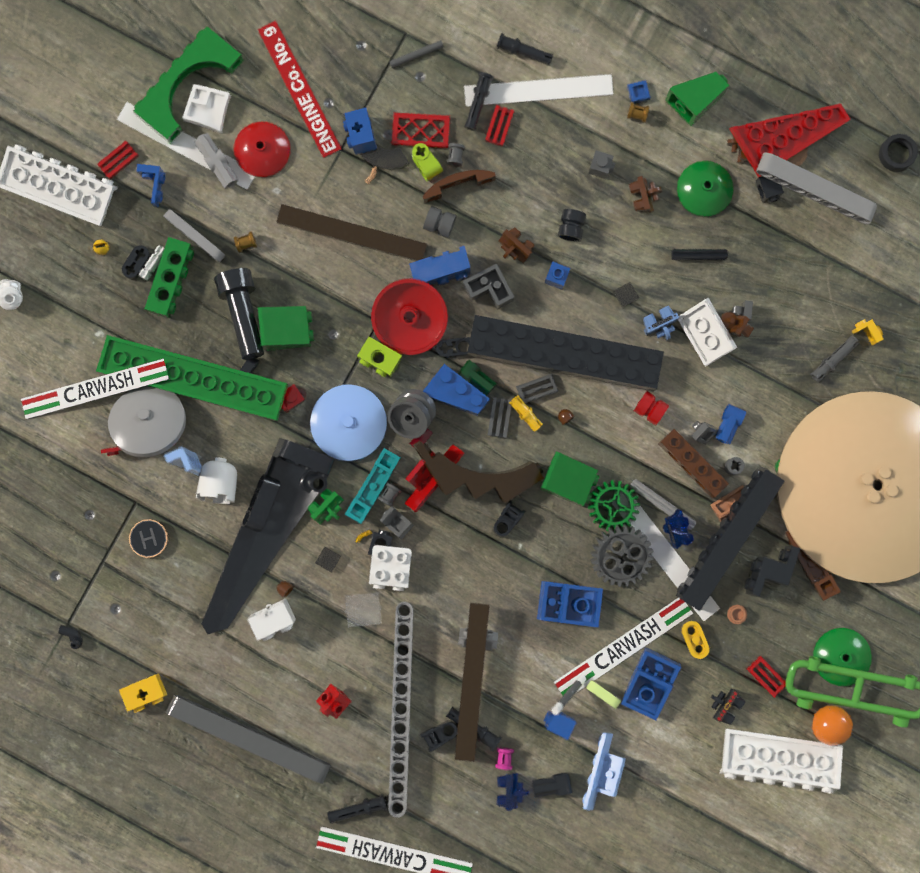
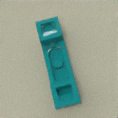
M385 448L382 450L345 515L360 524L363 523L401 457Z

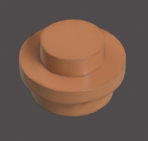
M733 605L729 608L727 617L730 622L741 624L746 620L747 612L743 606Z

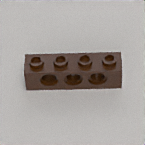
M675 429L671 430L658 443L711 498H715L729 484Z

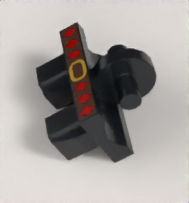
M730 689L727 695L722 691L717 697L712 694L710 698L714 700L711 708L716 710L719 706L712 718L720 723L722 721L731 725L736 716L728 712L729 708L733 705L740 710L746 701L738 695L739 692Z

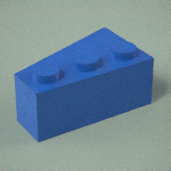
M465 245L459 247L460 251L449 253V251H446L441 256L433 258L431 256L409 263L412 278L423 280L431 285L436 283L438 285H445L452 279L457 281L467 279V276L470 275V264Z
M445 364L423 390L434 401L476 416L482 412L490 401V398Z

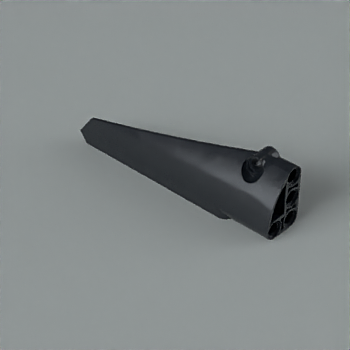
M279 438L267 470L258 481L201 624L207 634L228 629L276 554L307 511L308 506L319 493L327 488V478L335 459L289 440ZM315 479H319L320 482L317 488L313 487Z

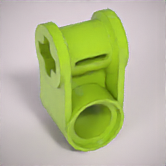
M418 143L413 147L412 159L427 182L443 172L442 166L425 144ZM417 151H419L420 153L424 152V156H417Z

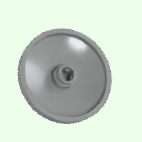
M150 386L135 388L122 395L112 407L108 418V429L114 443L123 452L136 457H152L167 451L180 439L186 425V413L180 399L172 392Z

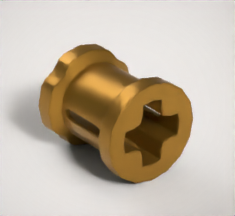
M631 102L627 118L640 119L645 123L649 106L643 107Z
M252 231L241 237H233L239 253L244 249L257 247Z

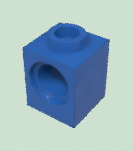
M552 262L545 284L562 290L570 268Z

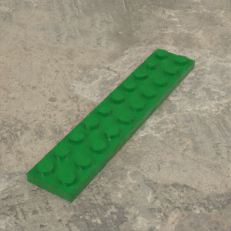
M109 335L106 337L96 369L98 373L108 375L164 359L169 379L146 386L278 421L288 384L285 382Z

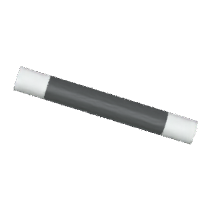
M580 675L552 708L553 714L558 715L584 684L586 681L585 676Z

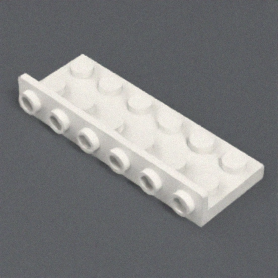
M15 144V147L7 146L0 167V188L102 226L113 191L118 189L117 186L113 185V181L102 178L101 181L95 178V174L87 171L83 174L78 172L79 168L69 164L67 167L62 166L59 160L50 158V160L44 159L43 154L35 151L31 154L26 152L25 147Z
M725 729L722 769H720L719 774H724V778L736 779V776L744 777V781L756 782V779L763 780V783L768 785H775V782L783 783L784 787L795 788V785H799L804 790L814 791V788L822 789L821 792L834 793V791L840 789L843 746H828L821 742Z

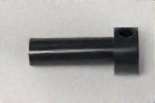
M236 268L219 273L214 277L218 297L228 302L242 359L250 360L264 355L249 295L256 289L251 270L248 268Z

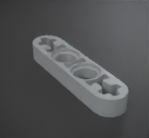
M169 209L163 217L217 262L220 263L226 256L172 210Z

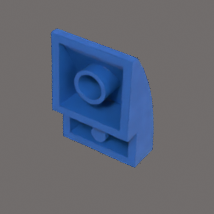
M541 581L537 620L599 627L603 589Z
M645 647L629 681L621 704L653 720H657L673 688V683L681 669V664Z

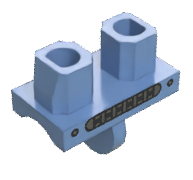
M666 306L659 310L663 320L657 322L653 313L643 318L646 336L661 329L660 332L656 333L657 338L664 336L666 340L671 339L670 333L675 331L673 325L668 328L666 326L676 322L679 316L677 313L674 314L669 306Z

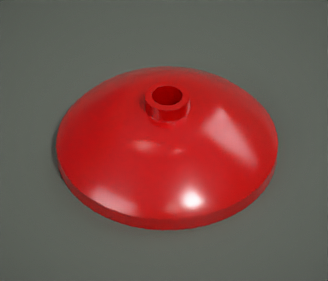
M263 121L254 122L243 128L236 137L234 156L241 169L249 175L260 178L270 177L280 172L287 164L290 157V143L285 132L277 125ZM260 143L264 144L261 149L257 148V145Z

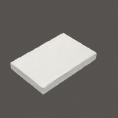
M709 298L679 316V323L705 367L737 348Z

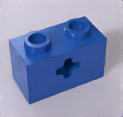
M367 108L344 113L346 118L343 121L345 132H349L350 136L347 137L349 149L353 148L355 155L376 150V142Z
M548 711L543 720L547 730L567 740L577 723L574 718L562 712L555 715L552 711Z

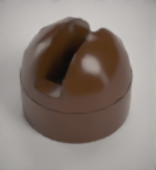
M563 409L558 414V419L562 425L567 424L575 417L569 409Z
M282 581L277 585V592L280 596L286 598L292 592L294 586L287 581Z

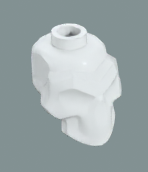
M8 279L0 281V306L5 310L17 309L23 301V295L20 290L21 284L18 281Z

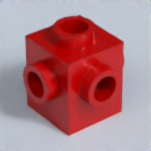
M330 684L316 702L321 707L319 710L325 716L329 717L331 715L337 719L351 703V700L342 690Z

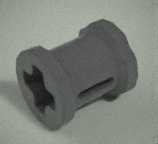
M450 143L448 145L450 152L447 164L462 166V154L465 146L458 143Z
M733 457L725 462L724 469L727 474L737 475L744 470L745 464L741 458ZM734 463H737L738 466L736 467V469L732 470L731 466Z
M387 482V488L378 499L392 507L397 495L401 494L402 491Z

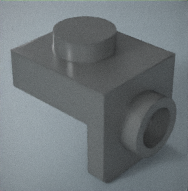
M393 506L386 510L380 519L401 540L414 526Z

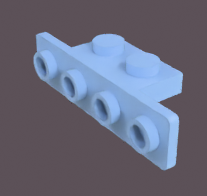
M603 732L598 740V753L593 759V772L588 778L589 787L583 797V809L585 810L594 809L598 792L612 797L617 795L626 758L608 753L613 737L612 733Z

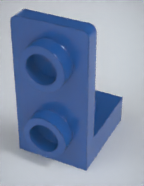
M137 164L136 171L141 178L153 180L154 177L151 204L154 207H159V202H162L163 199L161 185L165 183V173H163L160 166Z

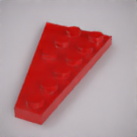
M840 103L811 111L770 118L760 122L733 126L729 130L759 178L761 175L756 170L763 153H771L784 160H788L851 119Z

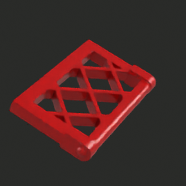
M394 112L391 143L392 145L415 146L418 143H423L427 147L448 148L450 116ZM399 119L410 120L403 127L399 125ZM422 120L428 121V123L420 128L414 121ZM433 122H444V127L439 130ZM410 124H413L419 130L412 137L405 131ZM430 124L437 130V133L431 138L423 132ZM403 132L408 137V140H398V135ZM422 133L427 141H414L413 139ZM439 134L443 137V142L432 141Z

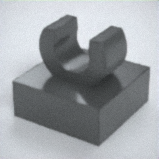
M745 300L742 306H734L732 313L736 316H746L751 321L753 301Z
M696 421L692 425L696 431L691 436L695 441L706 444L718 430L711 424L706 422L700 424L699 421Z

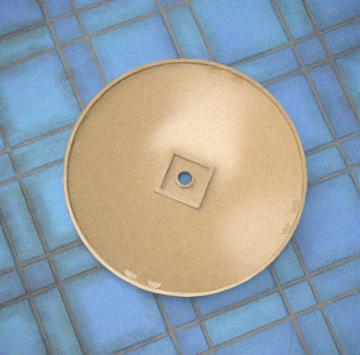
M882 392L850 393L825 402L810 412L796 426L788 438L780 457L777 476L785 482L778 491L777 498L783 521L790 535L812 561L823 569L844 579L863 583H887L905 579L919 573L920 406L900 396ZM875 480L880 481L882 484L880 491L873 488Z

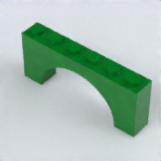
M208 26L197 33L193 43L185 47L184 53L172 62V67L167 72L165 71L161 74L158 83L148 89L145 98L139 100L133 110L139 119L169 144L183 131L175 121L172 112L173 97L179 84L188 75L203 68H220L233 74L244 61L242 55Z

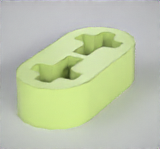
M593 680L586 686L588 690L615 709L621 703V700Z

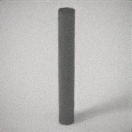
M440 40L389 61L390 66L394 68L444 47L443 43Z

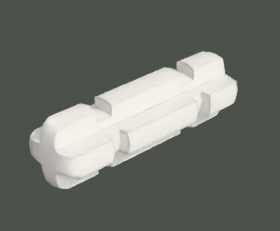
M157 246L155 254L150 256L144 265L145 268H142L139 276L141 278L149 280L152 275L151 272H154L160 263L164 247Z

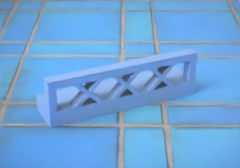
M181 447L164 455L167 463L180 468L185 467L187 472L200 476L202 466L195 452Z

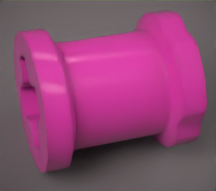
M497 748L499 753L498 763L495 764V768L512 770L511 758L514 749Z

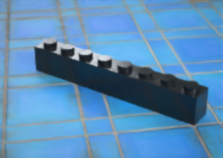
M759 467V469L753 472L752 480L742 489L740 498L730 508L731 512L727 518L725 517L721 521L720 529L711 536L708 547L700 553L699 561L695 566L691 567L687 579L677 589L678 593L676 596L698 611L702 609L785 482L766 468Z

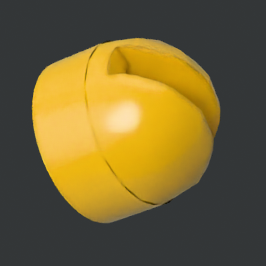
M100 239L94 242L93 250L98 255H105L109 251V245L105 240ZM105 244V247L96 248V246Z

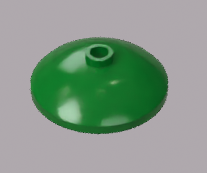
M698 161L689 165L678 179V199L687 211L696 216L710 217L721 213L729 205L733 197L734 185L729 172L720 164L712 161ZM704 183H709L710 188H706Z
M834 628L825 632L818 639L813 650V656L820 658V663L866 672L869 671L871 666L872 654L868 642L861 634L852 629ZM844 654L848 655L847 661L843 660ZM817 671L825 681L833 685L850 686L856 683L857 678Z

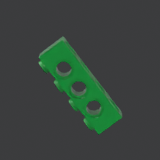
M168 237L144 308L146 311L169 319L171 314L175 313V301L177 296L181 295V283L187 277V265L194 256L193 246L190 243ZM178 256L181 257L180 263L174 265L173 259ZM171 274H174V281L168 283L167 277ZM164 292H168V293H169L168 299L165 300V301H162V300H161V295H162Z

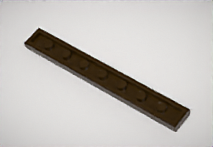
M281 204L276 221L281 225L413 261L423 259L427 248V243Z
M470 602L455 760L471 762L475 760L490 604Z

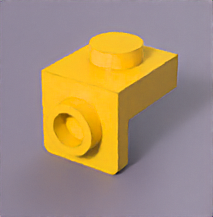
M865 319L855 324L856 328L852 330V333L855 334L863 329L872 345L884 339L881 328L875 325L873 319L868 322Z

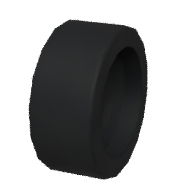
M905 134L891 135L882 143L879 149L881 164L892 172L906 170L915 162L918 155L916 142ZM899 142L908 149L909 157L904 163H895L889 158L887 150L892 143Z

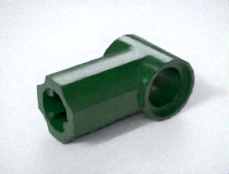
M469 359L457 373L486 396L496 385V382L484 374Z

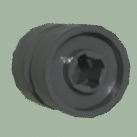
M431 206L423 229L432 233L438 231V235L449 238L457 215L450 212L442 213V209Z

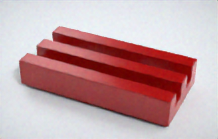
M496 105L485 142L503 147L514 110ZM498 112H502L494 138L490 139ZM505 114H509L501 141H497Z
M125 140L97 165L111 180L139 155ZM130 152L132 153V155H130L126 160L119 164L110 173L108 172V170H110L114 165L119 163Z
M761 656L746 668L774 698L786 687V681ZM760 662L781 683L780 686L758 665ZM754 668H756L772 684V686L776 689L775 691H773L755 673V671L753 670Z

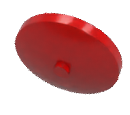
M404 278L388 284L377 295L371 311L372 327L377 338L383 345L399 354L416 355L428 351L440 341L447 327L448 312L442 295L431 284L420 279Z

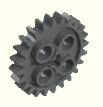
M625 524L622 529L616 525L615 531H612L609 527L608 534L602 531L603 538H596L599 544L592 545L596 550L590 552L595 557L591 559V563L595 564L593 569L598 571V577L603 576L604 582L609 580L611 586H613L615 581L618 587L621 586L622 582L627 587L629 581L636 584L635 578L638 577L642 580L641 574H648L645 568L652 567L648 562L654 560L653 556L650 555L654 552L650 548L652 544L650 541H646L647 536L645 534L642 535L640 529L635 532L633 526L628 530ZM621 541L618 547H612L614 542ZM633 547H639L636 553H630ZM608 559H614L612 564H605ZM626 565H632L629 570H623Z

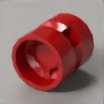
M646 391L633 411L640 416L646 415L647 421L656 426L669 405L662 400L655 401V396Z

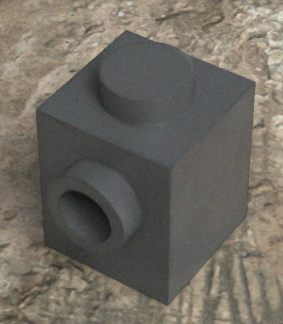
M596 150L588 174L606 179L608 173L612 174L615 163L612 160L614 156Z

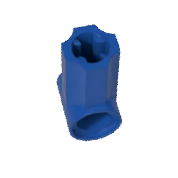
M728 404L721 419L723 420L718 428L715 439L730 445L737 428L740 427L745 418L746 411Z

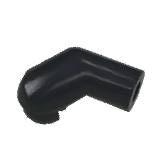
M64 625L60 626L58 634L69 637L72 649H78L82 646L83 639L78 629Z

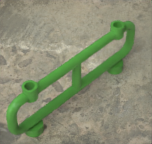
M809 656V660H797L789 667L786 689L791 695L798 697L796 705L801 708L812 709L813 701H820L893 715L892 723L900 727H908L910 719L920 718V709L909 711L860 701L865 679L902 686L911 690H920V682L917 681L916 676L906 674L905 679L839 667L820 663L821 659L814 656ZM799 668H807L811 671H824L857 678L852 700L796 689L793 685L796 671Z

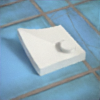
M194 84L183 120L222 133L231 97L230 93Z

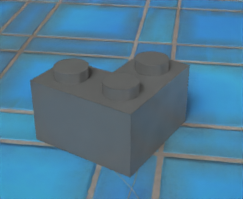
M497 264L463 280V287L471 302L487 293L491 297L496 309L514 301V295Z

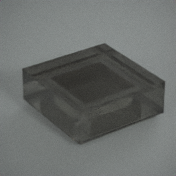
M631 282L613 291L622 308L639 299Z
M324 546L315 563L332 573L341 555Z

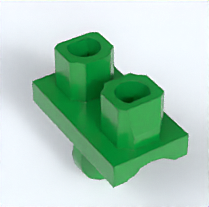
M326 488L320 495L325 501L320 506L316 502H312L308 506V510L312 514L311 517L320 525L325 520L329 522L333 517L338 521L340 517L337 513L342 509L339 505L344 501L335 491L332 492Z

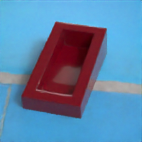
M427 428L423 435L413 438L409 444L412 447L418 441L425 444L433 432Z

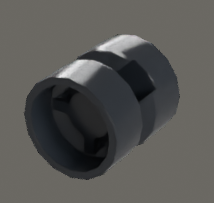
M563 209L561 216L563 224L559 226L558 237L567 241L580 242L583 235L581 226L585 225L587 214L574 209Z

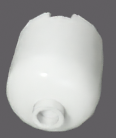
M215 458V461L206 462L201 468L196 499L205 501V498L213 499V503L216 504L235 503L236 468L232 464L227 463L225 458Z

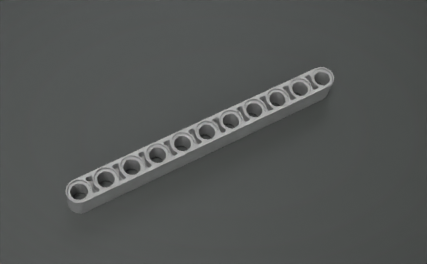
M409 602L399 603L395 613L389 812L393 817L397 818L403 816L406 812L408 792L414 616L413 606ZM402 605L409 606V615L403 616L400 614L399 609ZM405 624L409 627L410 631L407 635L399 633L400 625ZM406 644L409 652L406 655L400 654L398 652L399 645ZM399 664L407 665L408 672L406 674L398 672L397 667ZM400 683L407 686V692L404 694L397 691V685ZM399 703L405 704L407 711L405 713L397 712L396 705ZM403 723L406 726V731L398 733L395 725ZM403 743L405 751L397 752L394 747L395 744ZM402 763L405 769L402 772H397L394 769V765ZM397 782L402 783L404 790L396 792L393 785ZM394 803H401L403 810L396 812L392 807Z

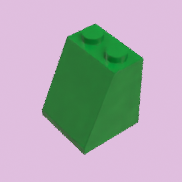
M713 72L672 86L665 101L692 126L724 96L729 87L728 80L722 74L719 75L717 72Z
M306 306L258 307L261 346L266 351L311 347V341H314V332L310 330L309 323L312 322V313L308 311Z
M556 451L540 490L583 507L585 503L589 504L592 493L589 492L592 485L596 486L600 476L597 475V469Z

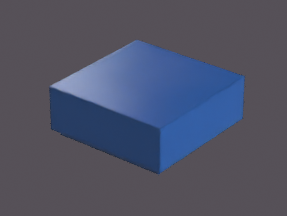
M646 80L627 85L631 102H634V104L650 100L651 97Z

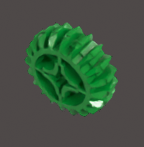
M611 480L609 487L605 481L603 482L604 489L599 485L596 487L599 493L591 492L595 499L591 498L590 502L594 504L587 508L594 509V512L590 513L589 516L596 515L597 518L593 520V523L600 521V529L605 524L607 532L611 526H613V531H615L616 525L622 529L624 523L630 527L631 523L628 520L636 521L632 514H639V511L634 510V507H639L640 503H634L633 501L638 499V496H631L635 490L631 489L628 492V484H625L622 488V481H618L617 486H615L614 480ZM615 490L610 501L600 500V497L605 492ZM620 492L627 498L629 507L620 503ZM615 500L616 505L620 508L618 510L614 509L615 511L612 512V507L606 504L613 503ZM598 505L607 509V520L601 516ZM617 512L628 513L623 520L613 522Z

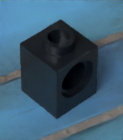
M763 176L755 181L762 203L766 201L773 203L780 200L779 197L784 193L782 185Z
M379 529L378 533H373L368 555H372L373 547L380 538L385 539L386 546L391 547L393 537L389 536L390 532Z

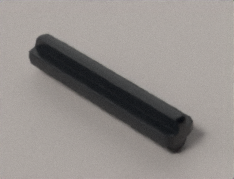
M673 249L671 258L672 260H727L728 251L727 249Z

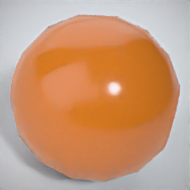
M827 705L820 708L814 714L812 731L821 743L828 746H838L845 743L852 733L853 721L849 713L843 708L836 705Z

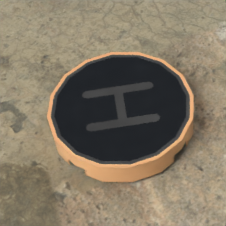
M151 519L142 520L131 529L129 543L137 555L145 558L156 557L164 551L168 544V532L158 521Z

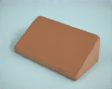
M743 485L710 505L720 522L725 517L727 518L731 512L732 504L740 498L741 491L744 488Z

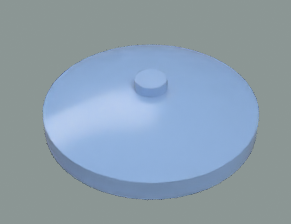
M341 385L328 390L318 399L311 413L310 427L316 444L324 453L337 460L356 461L371 455L380 446L387 430V417L382 403L372 392L357 385Z

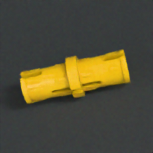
M519 395L509 402L520 415L519 418L524 420L533 432L543 425L532 412L533 409L528 407Z

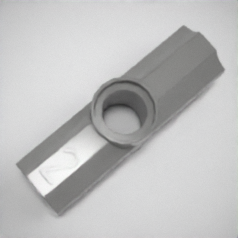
M206 133L197 137L194 141L197 148L203 154L205 162L211 171L216 174L223 187L228 189L236 185L239 181L209 134Z

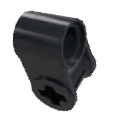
M511 500L493 526V532L498 537H506L526 512L513 505ZM500 523L507 526V532L504 534L497 531V525Z
M447 720L420 734L429 747L428 751L432 752L455 738L458 725L452 720ZM451 725L455 731L453 734L448 735L444 732V727Z

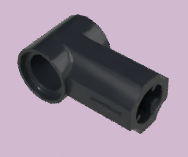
M569 772L532 780L535 798L554 794L562 796L573 793Z

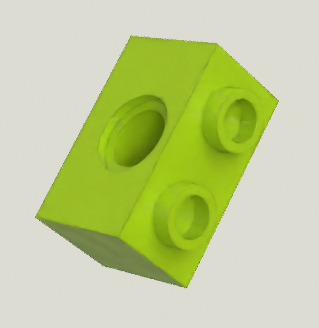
M371 337L367 338L357 355L358 359H360V364L367 368L370 366L377 369L376 373L384 378L386 376L392 377L402 360V355ZM377 354H382L384 360L381 363L374 362V357Z

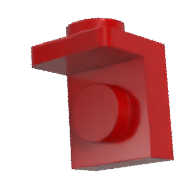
M295 384L287 388L281 410H284L286 413L305 401Z

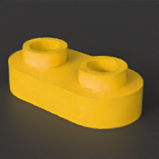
M686 622L682 626L681 632L688 650L694 658L703 659L709 653V645L702 628L697 622ZM690 627L694 628L693 634L688 633ZM697 645L702 647L700 652L695 651Z

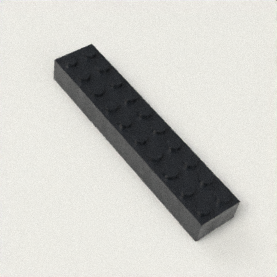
M475 315L467 356L654 392L658 387L664 351Z

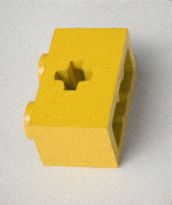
M159 674L119 689L127 712L133 710L134 713L145 709L144 705L149 702L152 705L162 702V697L167 695ZM147 691L148 695L145 697L140 696L142 692Z

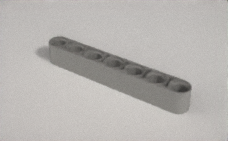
M763 153L756 170L759 175L858 222L871 224L877 208L876 203L774 154Z

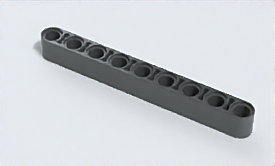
M173 695L166 710L168 715L315 782L323 784L331 765L180 695Z

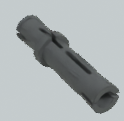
M851 335L827 359L821 361L822 364L810 374L812 378L819 383L829 372H833L837 364L860 344L858 339Z

